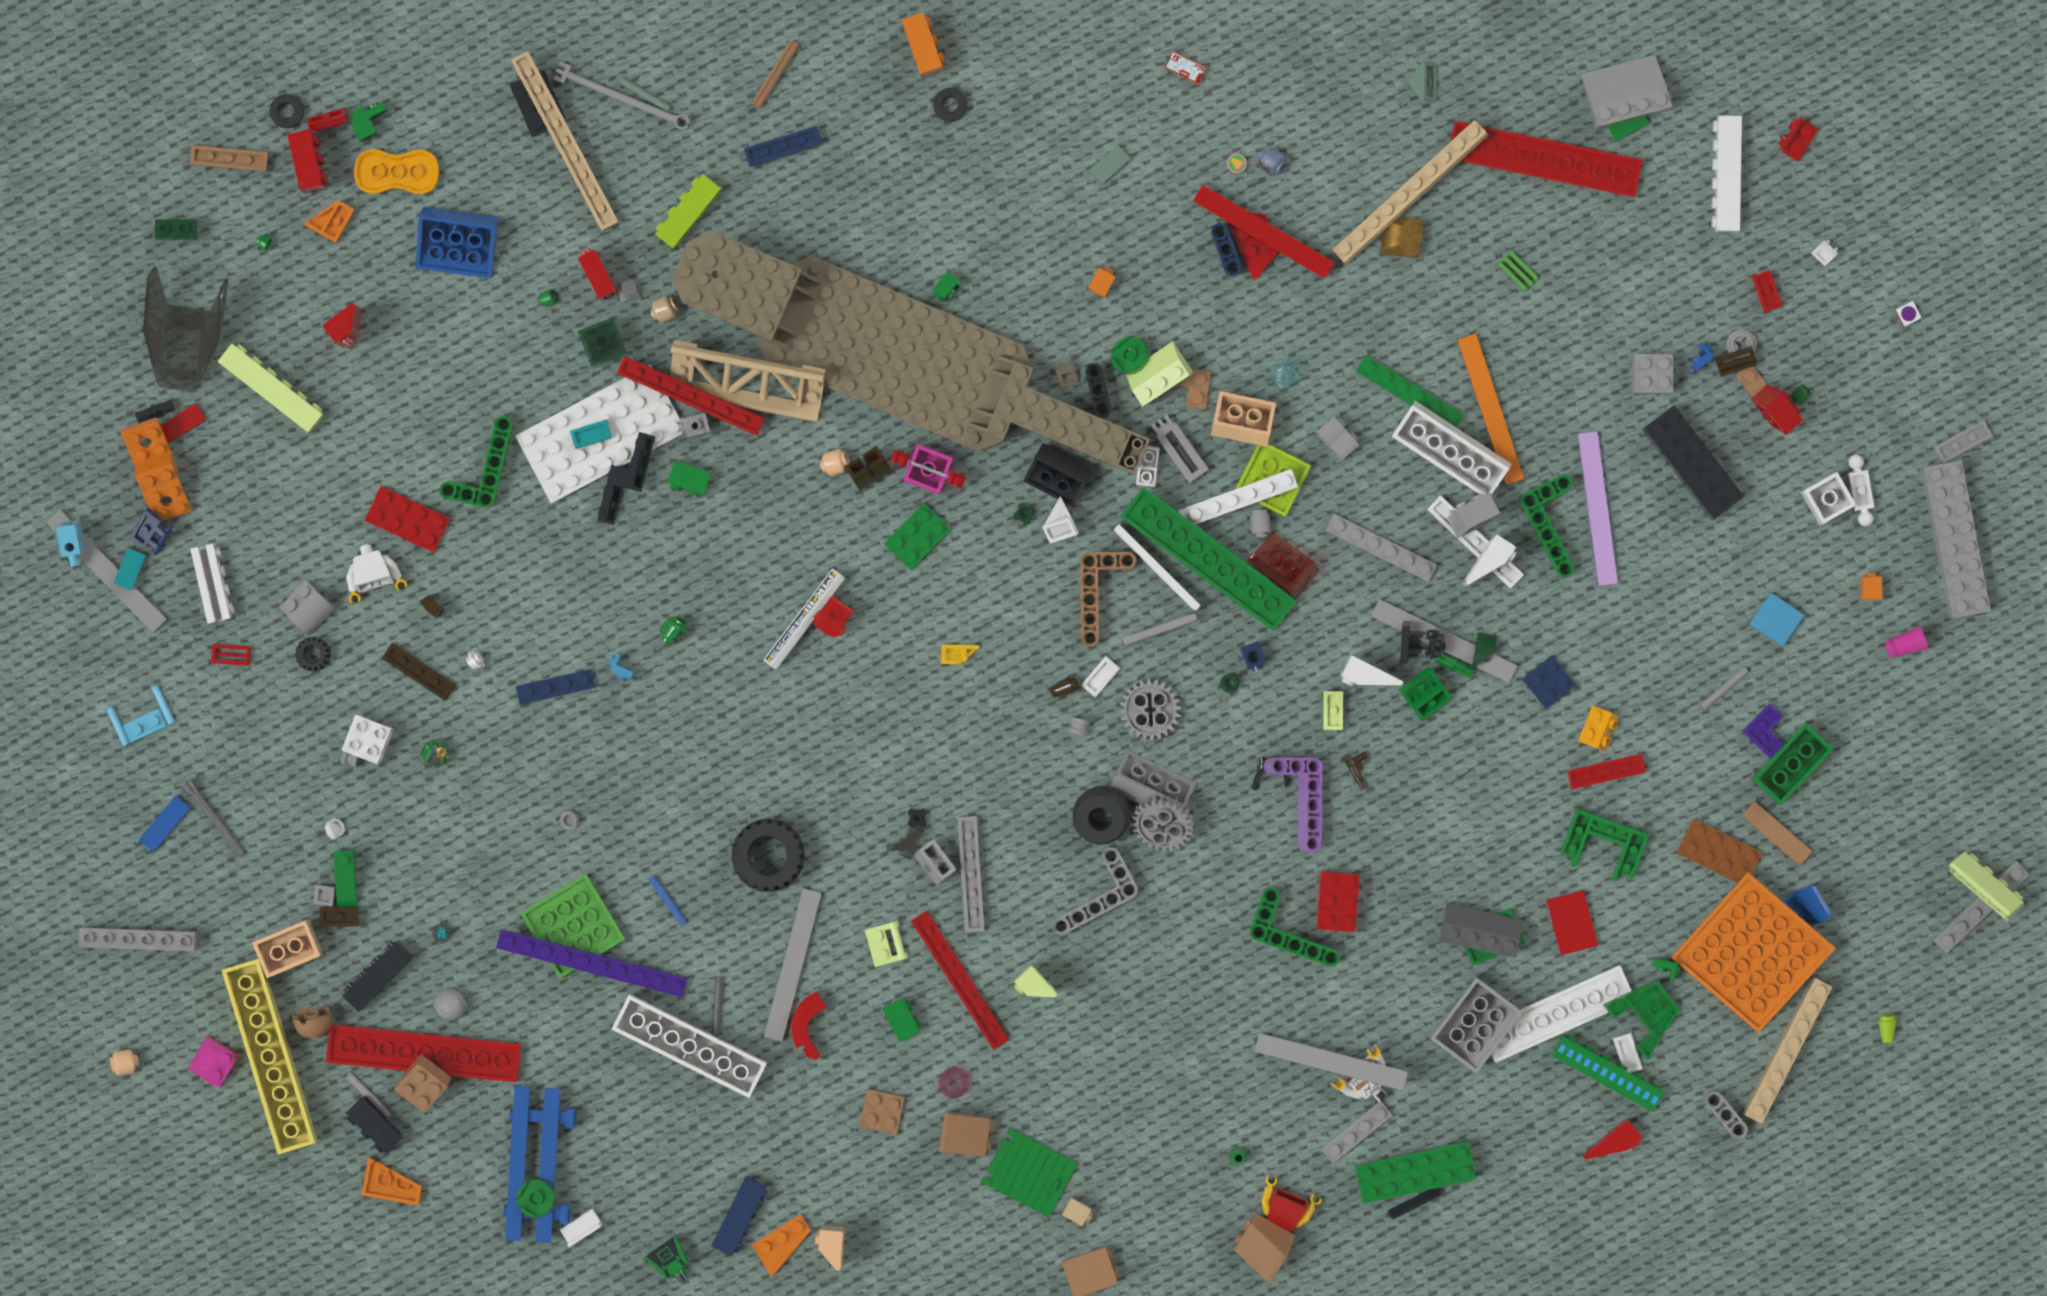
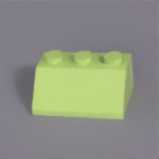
M1172 341L1150 356L1147 365L1136 374H1129L1127 378L1133 393L1143 407L1194 374V372Z
M1032 964L1014 979L1016 983L1014 987L1021 995L1024 993L1027 996L1056 997L1058 995L1057 991Z

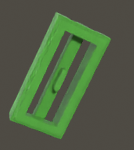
M1512 251L1498 264L1524 292L1538 279ZM1512 257L1533 279L1530 280L1509 258ZM1505 262L1527 283L1526 286L1504 265Z

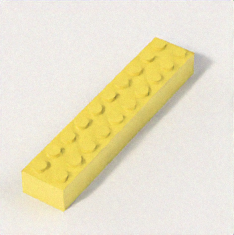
M259 959L222 970L278 1155L318 1142L271 986Z

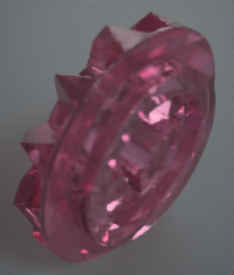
M948 1068L939 1077V1088L945 1096L958 1098L967 1092L969 1078L962 1069ZM950 1075L953 1079L961 1078L957 1083L959 1090L954 1086L946 1087L951 1082Z

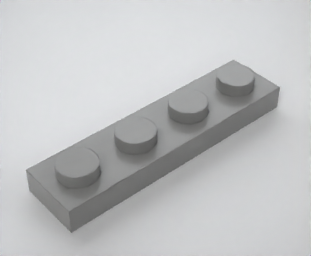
M1381 1101L1377 1102L1320 1149L1333 1164L1392 1117V1114Z

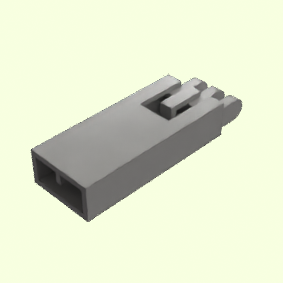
M1165 413L1163 418L1167 421L1166 423H1163L1158 418L1159 428H1157L1154 422L1150 425L1157 434V440L1187 482L1191 483L1209 469L1176 423L1173 424ZM1171 433H1174V435L1180 442V444H1178L1174 448L1168 441V439L1171 441V443L1175 441V438L1171 435Z

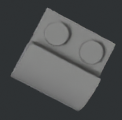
M306 580L279 607L297 627L309 636L335 609Z

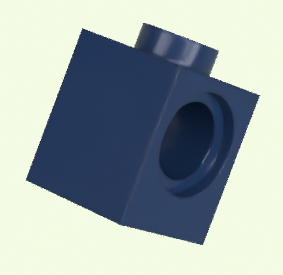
M1259 641L1240 647L1247 669L1252 668V671L1263 668L1262 664L1266 663ZM1253 651L1259 655V659L1255 663L1250 662L1248 659L1249 653Z

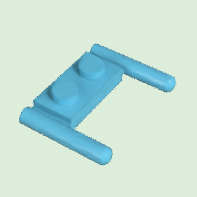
M154 685L152 691L160 708L123 726L114 708L110 706L106 709L123 747L175 723L158 685Z

